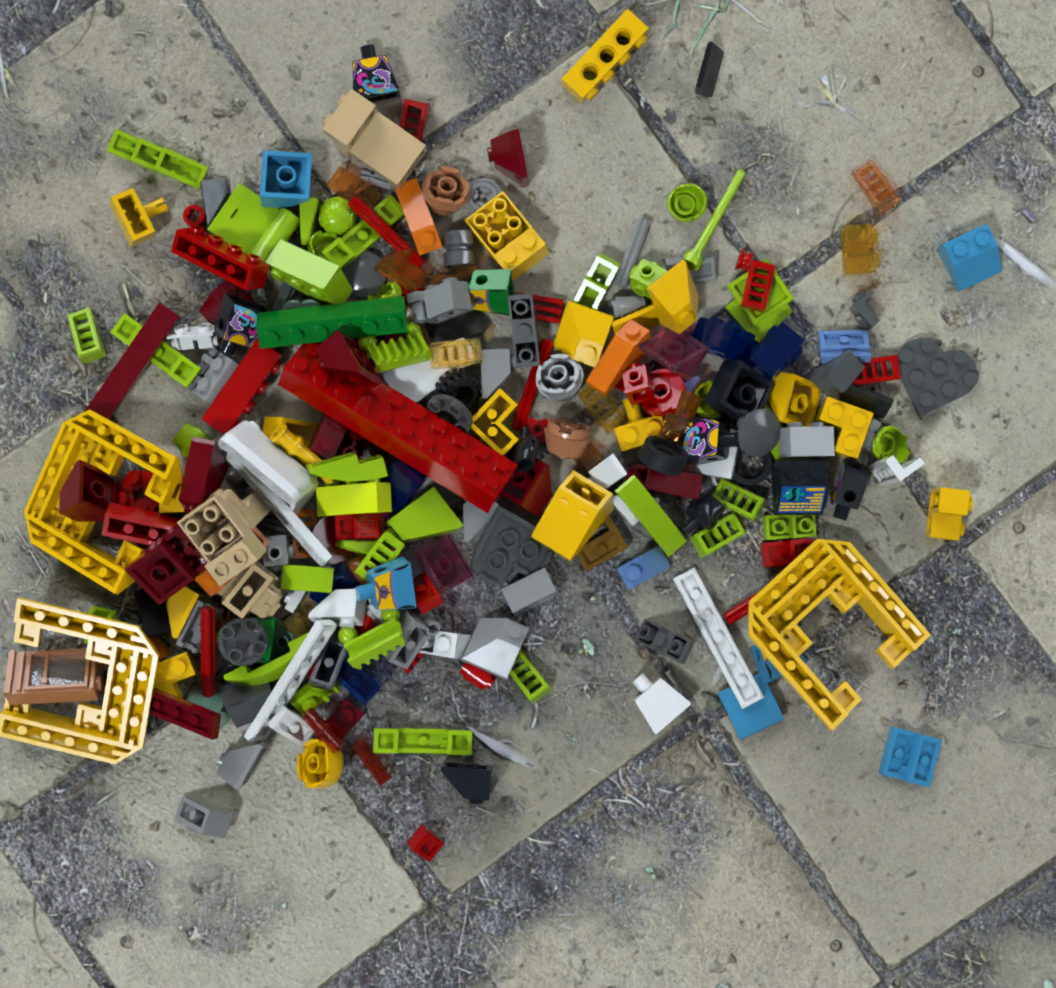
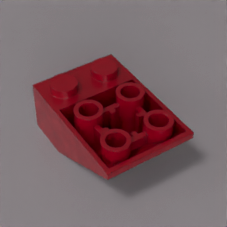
M325 413L322 414L308 446V449L322 460L354 452L358 460L380 454L385 463L389 455L387 451Z

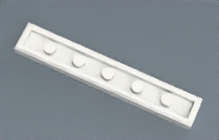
M227 453V461L254 492H258L270 510L320 567L326 566L330 562L332 555L284 500Z
M695 567L673 578L741 708L744 709L763 699L764 696Z
M316 620L245 733L244 737L249 742L266 740L272 730L268 723L283 705H288L335 631L337 624L333 620Z

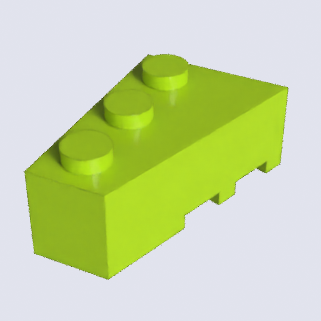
M281 239L265 261L270 264L269 274L274 279L286 282L323 305L345 303L353 291L339 265Z

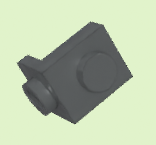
M872 290L866 294L861 291L851 300L854 305L850 308L855 315V321L862 328L866 327L868 330L880 321L864 303L874 294Z

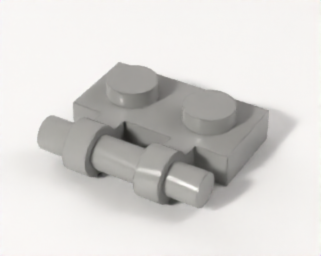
M210 348L206 354L203 353L200 358L202 361L198 365L202 370L188 387L189 390L193 391V393L210 405L239 365L215 348Z

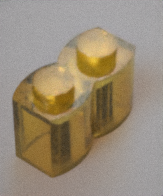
M872 223L844 225L840 228L844 276L873 274L876 272V268H879V254L875 253L874 244H877L878 235L877 230L873 229Z

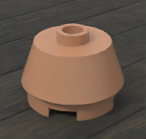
M441 167L440 170L429 173L422 183V193L427 207L433 213L440 216H450L456 213L467 203L470 196L468 181L466 182L460 175L459 170L452 167Z
M551 418L547 427L544 428L547 451L561 459L581 457L592 440L590 436L591 427L582 422H579V425L567 422L566 418Z

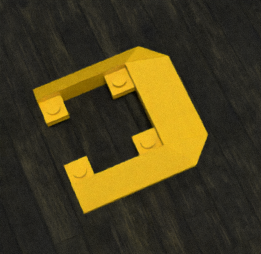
M87 410L62 423L24 509L30 543L114 594H120L135 582L125 571L126 567L145 549L132 541L124 540L115 558L87 541L96 521L78 522L59 514L60 491L78 460L91 464L109 475L116 476L125 457L153 473L144 495L160 504L168 506L177 484H182V471L178 457L92 410Z
M816 539L749 600L748 637L826 727L833 731L862 699L846 681L839 684L830 693L799 656L812 644V641L798 627L797 623L826 596L841 613H845L857 602L888 637L875 652L890 669L895 668L906 656L915 651L931 634L851 542Z
M18 597L14 615V622H17L14 642L39 647L42 641L43 629L88 639L85 659L109 664L103 705L100 706L81 701L78 704L76 719L31 708L32 704L9 705L5 698L4 710L0 713V737L111 764H117L143 748L159 653L140 626Z

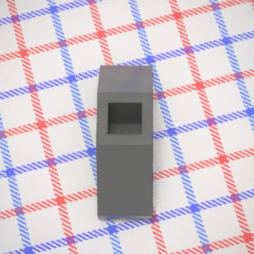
M533 294L508 295L515 367L539 366V333Z
M644 619L634 640L682 664H685L694 645V641L647 619Z

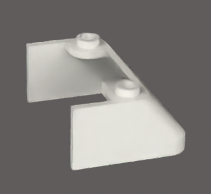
M242 421L225 433L219 440L218 446L224 457L227 453L286 501L296 515L314 496L318 486V476L310 474L307 468L305 469L295 459L288 456L277 444L270 441L254 421Z

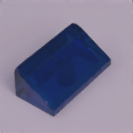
M340 561L333 567L332 592L335 589H355L359 585V581L343 561ZM310 592L309 598L320 604L331 593Z

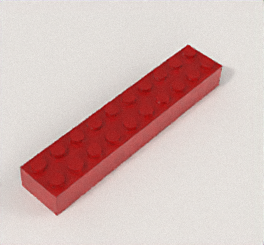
M318 342L302 344L283 367L278 383L279 386L486 513H489L518 466L515 462L384 382L376 384L337 374L330 369L325 370L318 361L320 356L315 349L320 345Z

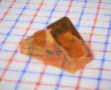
M413 249L387 253L374 269L411 292L419 291L429 277L427 272L409 262Z

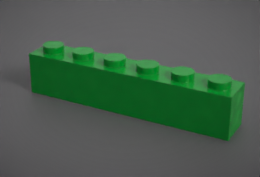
M401 296L257 313L256 330L260 349L324 342L337 331L350 338L408 332L405 298Z

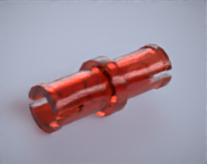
M310 708L305 712L307 716L302 715V720L315 732L314 736L317 739H321L332 753L339 752L344 747L345 742L332 730V725L329 722H325L314 708Z
M364 738L351 746L363 762V768L369 770L379 786H382L392 778L380 762V756L373 753Z

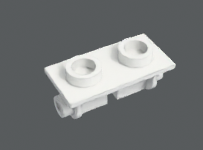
M201 323L193 327H189L187 324L178 325L167 336V339H172V347L177 350L195 349L196 340L199 349L216 348L221 343L220 336H216L214 325H211V323Z

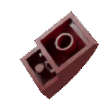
M176 523L131 562L125 571L160 605L192 582L197 574L205 569L204 566L208 562Z

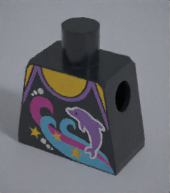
M373 44L360 47L362 59L355 60L352 63L353 90L370 102L401 97L387 56H376Z
M225 293L214 325V330L223 339L219 349L226 354L233 355L238 344L250 348L258 339L256 330L257 313L269 312L266 307Z
M685 416L682 447L689 455L686 463L697 466L726 460L729 454V447H739L738 432L730 433V425L718 420Z
M842 461L831 496V500L836 503L833 517L847 521L850 509L858 510L871 475L867 469ZM851 490V495L848 498H844V493Z

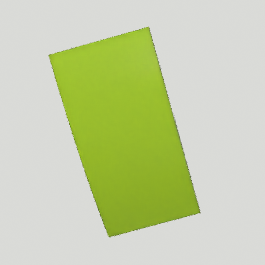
M815 515L762 516L764 540L817 537Z
M282 565L280 589L332 593L334 568Z

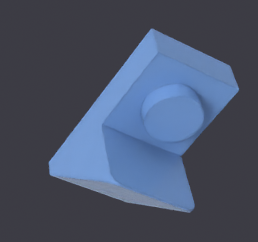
M658 545L616 569L629 590L671 566Z

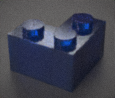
M711 316L710 319L700 317L688 342L703 353L720 357L723 360H741L751 368H753L763 346L755 340L756 336L745 330L741 331V325L732 321H728L725 324L723 320Z
M781 322L778 327L776 325L772 326L766 334L767 339L762 345L758 343L749 353L751 355L750 364L771 382L776 379L785 367L789 369L804 352L805 340L784 322Z
M396 460L388 469V472L391 474L383 477L381 482H390L392 510L398 514L410 503L419 488L429 477L405 462Z
M347 651L337 681L359 701L367 705L384 685L366 670L369 665L361 664L362 669L360 670L353 668L348 663L347 659L350 657Z

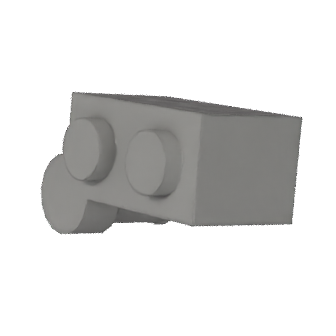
M451 277L443 279V283L439 285L427 286L424 291H415L407 294L413 323L423 324L428 322L439 324L471 311L468 282L457 281V278Z
M802 422L787 423L786 428L780 429L779 458H831V456H835L834 426L824 427V422L809 423V427H802Z
M402 609L400 611L398 621L401 623L405 637V646L397 645L396 651L387 650L388 655L384 657L388 662L408 669L428 638L423 630L429 636H435L439 633L435 628L440 630L441 626L434 619V614L431 610L423 615L419 609L415 612L409 609Z

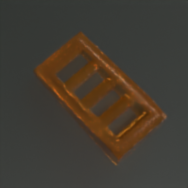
M873 160L852 173V176L879 216L899 204V195ZM873 171L874 174L866 180L862 179L863 176ZM878 179L879 182L871 188L868 187L869 184ZM884 188L883 192H881L877 196L874 195L875 192ZM889 196L888 199H886V200H884L883 202L880 203L881 200H883V199H885L886 197Z

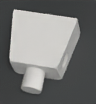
M642 673L632 682L641 692L634 701L655 734L659 733L691 705L685 697L660 677L652 683Z

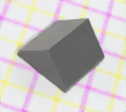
M226 680L220 682L224 707L236 728L254 721L274 689L273 682L256 686H235Z

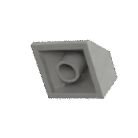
M480 618L461 661L507 680L529 628L508 618Z
M263 740L232 749L227 754L222 753L216 764L219 767L216 774L236 790L241 789L249 780L269 742Z

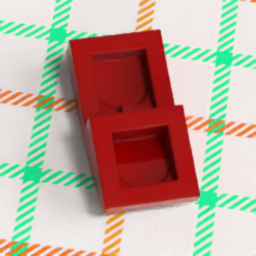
M813 538L760 543L763 568L789 565L813 543Z

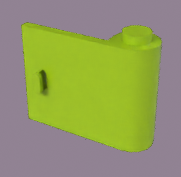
M239 183L207 231L222 237L223 241L228 244L242 247V251L248 254L260 256L262 261L265 262L280 239L286 242L289 241L300 225V219L284 208L279 210L277 208L262 207L260 196Z

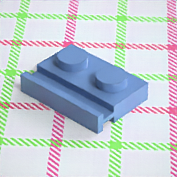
M867 330L818 331L821 363L831 361L848 349L861 363H870L871 353Z

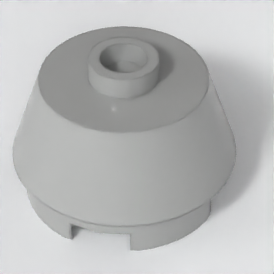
M551 355V359L545 361L542 366L539 365L537 368V388L543 396L554 401H570L578 395L584 376L583 369L569 355Z

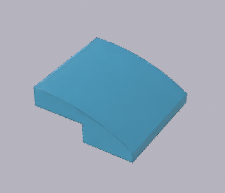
M759 673L753 677L764 698L744 709L739 705L730 687L718 692V696L740 741L784 720L768 684L763 685Z
M890 726L878 773L930 787L942 740Z

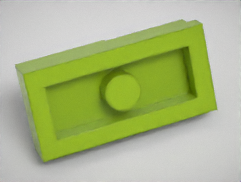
M337 679L333 690L310 687L308 682L293 695L290 703L306 717L324 701L329 702V696L332 693H340L339 684L341 683Z

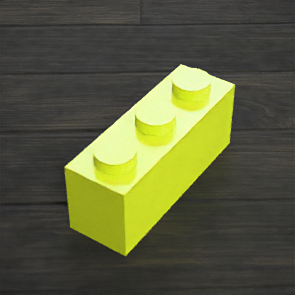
M380 478L366 480V483L346 481V485H341L340 481H332L326 484V487H317L316 489L317 517L392 512L390 482H381Z

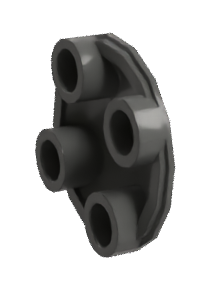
M368 250L341 269L353 289L350 295H353L355 298H366L368 295H375L386 282V268L383 261L377 254Z
M438 394L432 397L427 404L431 412L466 433L473 424L472 415L468 408L452 396Z
M764 408L755 409L746 416H741L737 421L738 442L743 453L754 457L764 456L777 445L781 426L778 417L772 411Z
M244 617L234 619L220 630L218 639L219 650L223 657L231 664L238 666L252 665L258 662L266 653L268 646L267 633L255 618Z

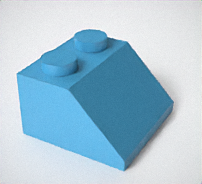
M263 150L260 186L262 207L289 208L309 201L312 153Z
M988 224L950 240L937 249L957 292L1002 272L998 245Z

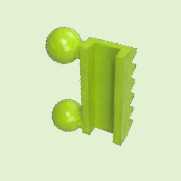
M408 323V332L402 333L405 338L404 340L400 336L396 342L392 338L387 344L383 340L376 346L377 339L375 336L358 338L359 348L367 352L368 359L372 358L374 361L376 373L431 360L432 352L423 336H421L422 330L417 323Z
M400 609L381 610V617L386 622L358 636L356 629L352 627H342L339 630L338 639L348 651L350 658L347 660L353 668L360 670L362 669L361 664L370 665V659L379 660L378 655L387 656V650L396 651L397 645L405 646V637L401 623L398 621Z

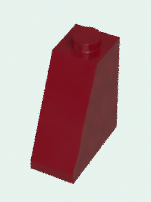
M193 437L191 440L178 499L187 514L221 487L229 468L216 441Z
M645 464L628 465L626 480L632 475L636 476L648 492L698 500L699 494L702 491V475L682 471L680 475L670 476L659 473Z

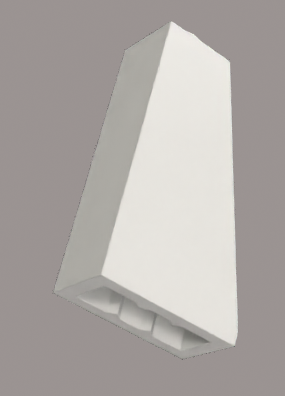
M460 338L431 349L430 361L379 373L390 387L420 404L434 393V389H437L435 384L436 382L441 383L439 380L440 376L445 378L447 376L445 372L453 373V368H457L458 371L460 368L467 369L478 360L476 353L479 350L471 340L466 342L464 338Z

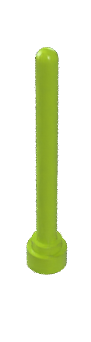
M737 170L695 247L687 251L682 259L686 261L689 269L699 270L703 262L702 252L745 177L744 170Z

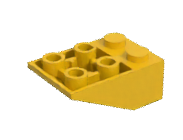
M503 191L464 220L499 269L511 270L513 281L549 255L545 242Z
M573 470L557 489L531 537L571 562L614 510L613 493Z

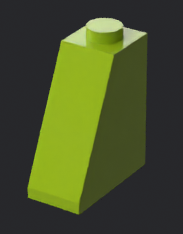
M432 487L388 520L385 524L387 528L385 531L405 544L455 533L463 527V524L438 491Z

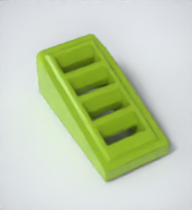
M310 197L309 201L299 204L301 245L304 249H308L309 239L314 235L318 211L321 206L319 200Z
M89 307L67 315L78 358L83 363H89L106 357L104 344L92 309ZM88 318V322L83 323V324H80V325H77V324H76V322H79V321H82V320ZM89 328L91 329V330L88 331V332H85V333H82V334L79 333L80 331H83V330H86V329H89ZM93 338L92 341H89V342H87V343H84V344H83V342H82V341H85V340H88V339Z
M721 478L712 495L725 508L754 523L757 522L767 503L764 498L724 478ZM726 487L731 488L725 500L721 499ZM735 492H738L739 494L734 504H731L730 501L732 497L734 496ZM745 496L748 499L741 509L739 506ZM753 501L756 502L752 513H749L748 510Z
M733 512L717 521L716 526L712 530L703 529L691 536L690 541L700 558H704L746 534ZM729 521L736 534H731L726 522ZM717 527H721L727 539H723ZM708 532H712L718 544L715 545Z
M385 531L354 573L368 582L367 571L364 567L366 565L371 569L377 567L376 564L370 561L371 558H374L381 564H385L396 559L405 545ZM384 541L393 547L395 551L393 552L383 545ZM378 549L390 558L388 560L377 553Z
M378 540L336 541V546L367 555ZM384 541L383 545L391 550V546ZM378 549L377 553L386 560L390 558Z
M520 649L513 666L521 659H523L524 663L514 671L511 669L509 674L530 702L535 704L552 689ZM527 667L530 668V671L524 674L521 678L517 677V675H519ZM535 675L537 678L525 687L524 683ZM541 683L542 686L531 694L530 691Z

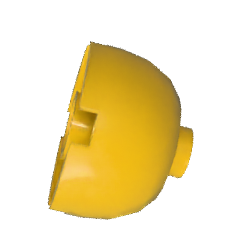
M311 739L303 745V747H306L303 754L299 753L297 757L296 769L299 780L305 782V787L314 789L328 788L337 783L344 769V759L340 749L327 740Z

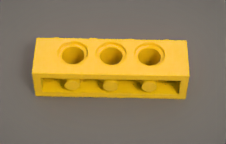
M627 8L562 77L561 85L581 104L586 100L591 101L599 92L597 88L603 82L607 84L615 75L614 70L619 64L624 66L632 57L630 53L635 47L640 49L646 43L649 28ZM624 36L628 38L629 43L627 45H620L616 39ZM609 54L613 60L605 63L601 61L600 56ZM587 71H592L597 77L594 80H587L583 75Z

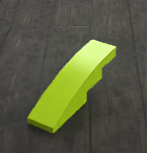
M116 128L106 149V152L198 190L201 186L200 181L203 180L208 169L207 166L172 150L159 147L142 138H136Z
M632 475L615 490L633 516L641 523L647 533L656 541L668 557L687 542L636 476Z

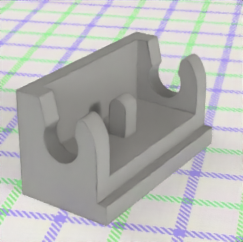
M545 568L501 589L515 617L559 596Z
M204 599L197 601L176 642V645L182 648L186 647L195 654L201 653V608L206 606L215 608L216 626L225 611Z

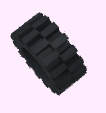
M453 368V373L446 371L445 374L447 376L445 378L443 376L439 377L441 383L436 382L435 387L437 389H434L435 395L445 394L451 396L457 388L465 386L463 391L454 398L461 401L470 410L474 409L473 403H479L477 397H481L482 393L480 391L482 388L470 371H465L464 368H460L458 371L457 368Z

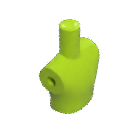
M186 422L171 443L180 450L185 458H188L192 438L198 437L209 440L210 435L204 430Z

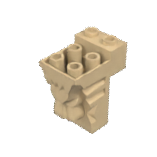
M353 89L348 94L343 93L337 102L338 108L333 114L329 113L323 122L325 135L334 141L340 153L348 157L353 155L356 162H364L367 169L374 171L399 190L427 152L426 145L379 113L376 105Z
M219 488L210 494L209 498L180 519L177 524L208 562L204 567L218 585L221 586L258 561L267 551L252 529L271 510L257 491L240 500L233 490L226 489L223 491Z
M256 561L237 574L218 594L221 596L222 604L240 618L244 616L265 618L273 616L281 607L279 602L285 596L287 590L280 589L281 578L269 568L264 567L261 562Z

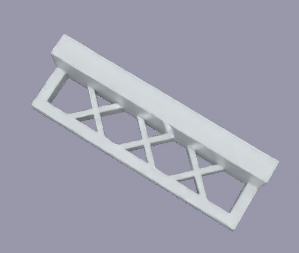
M894 455L875 461L868 468L883 487L901 482L925 463L921 458H917L900 465Z

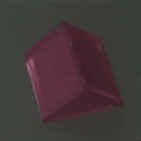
M669 328L664 329L639 345V349L671 372L687 380L691 379L709 350L707 346L685 331L678 334Z
M449 534L414 552L440 595L473 576Z

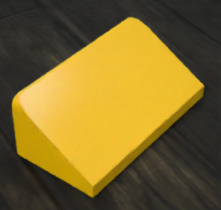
M650 305L613 321L611 329L615 336L630 319L647 329H651L661 323L654 305Z

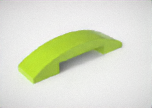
M391 194L373 208V211L391 228L404 216L401 205ZM362 220L342 238L338 237L321 252V255L326 260L339 265L342 269L368 250L381 236Z
M124 313L110 333L130 346L143 326ZM163 342L150 361L187 389L202 370L166 342Z
M308 633L288 642L290 652L255 670L248 666H241L223 675L224 679L235 686H256L281 678Z
M374 728L373 753L472 755V730Z

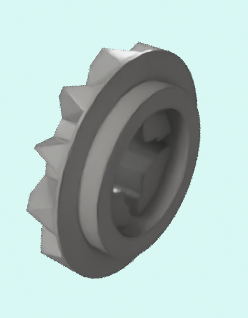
M486 178L472 181L469 183L470 196L465 207L473 214L485 205L482 201L476 202L479 198L478 189L484 195L491 194L487 198L488 202L501 192L499 186L494 181Z

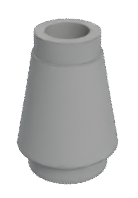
M620 296L609 300L608 307L610 315L614 316L613 319H620L646 308V303L642 296Z

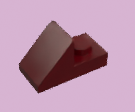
M346 698L314 735L320 740L330 741L337 746L365 713Z

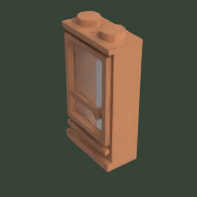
M87 648L24 652L9 650L4 695L9 705L97 701L99 699V691L103 690L101 670L105 669V664L85 659Z

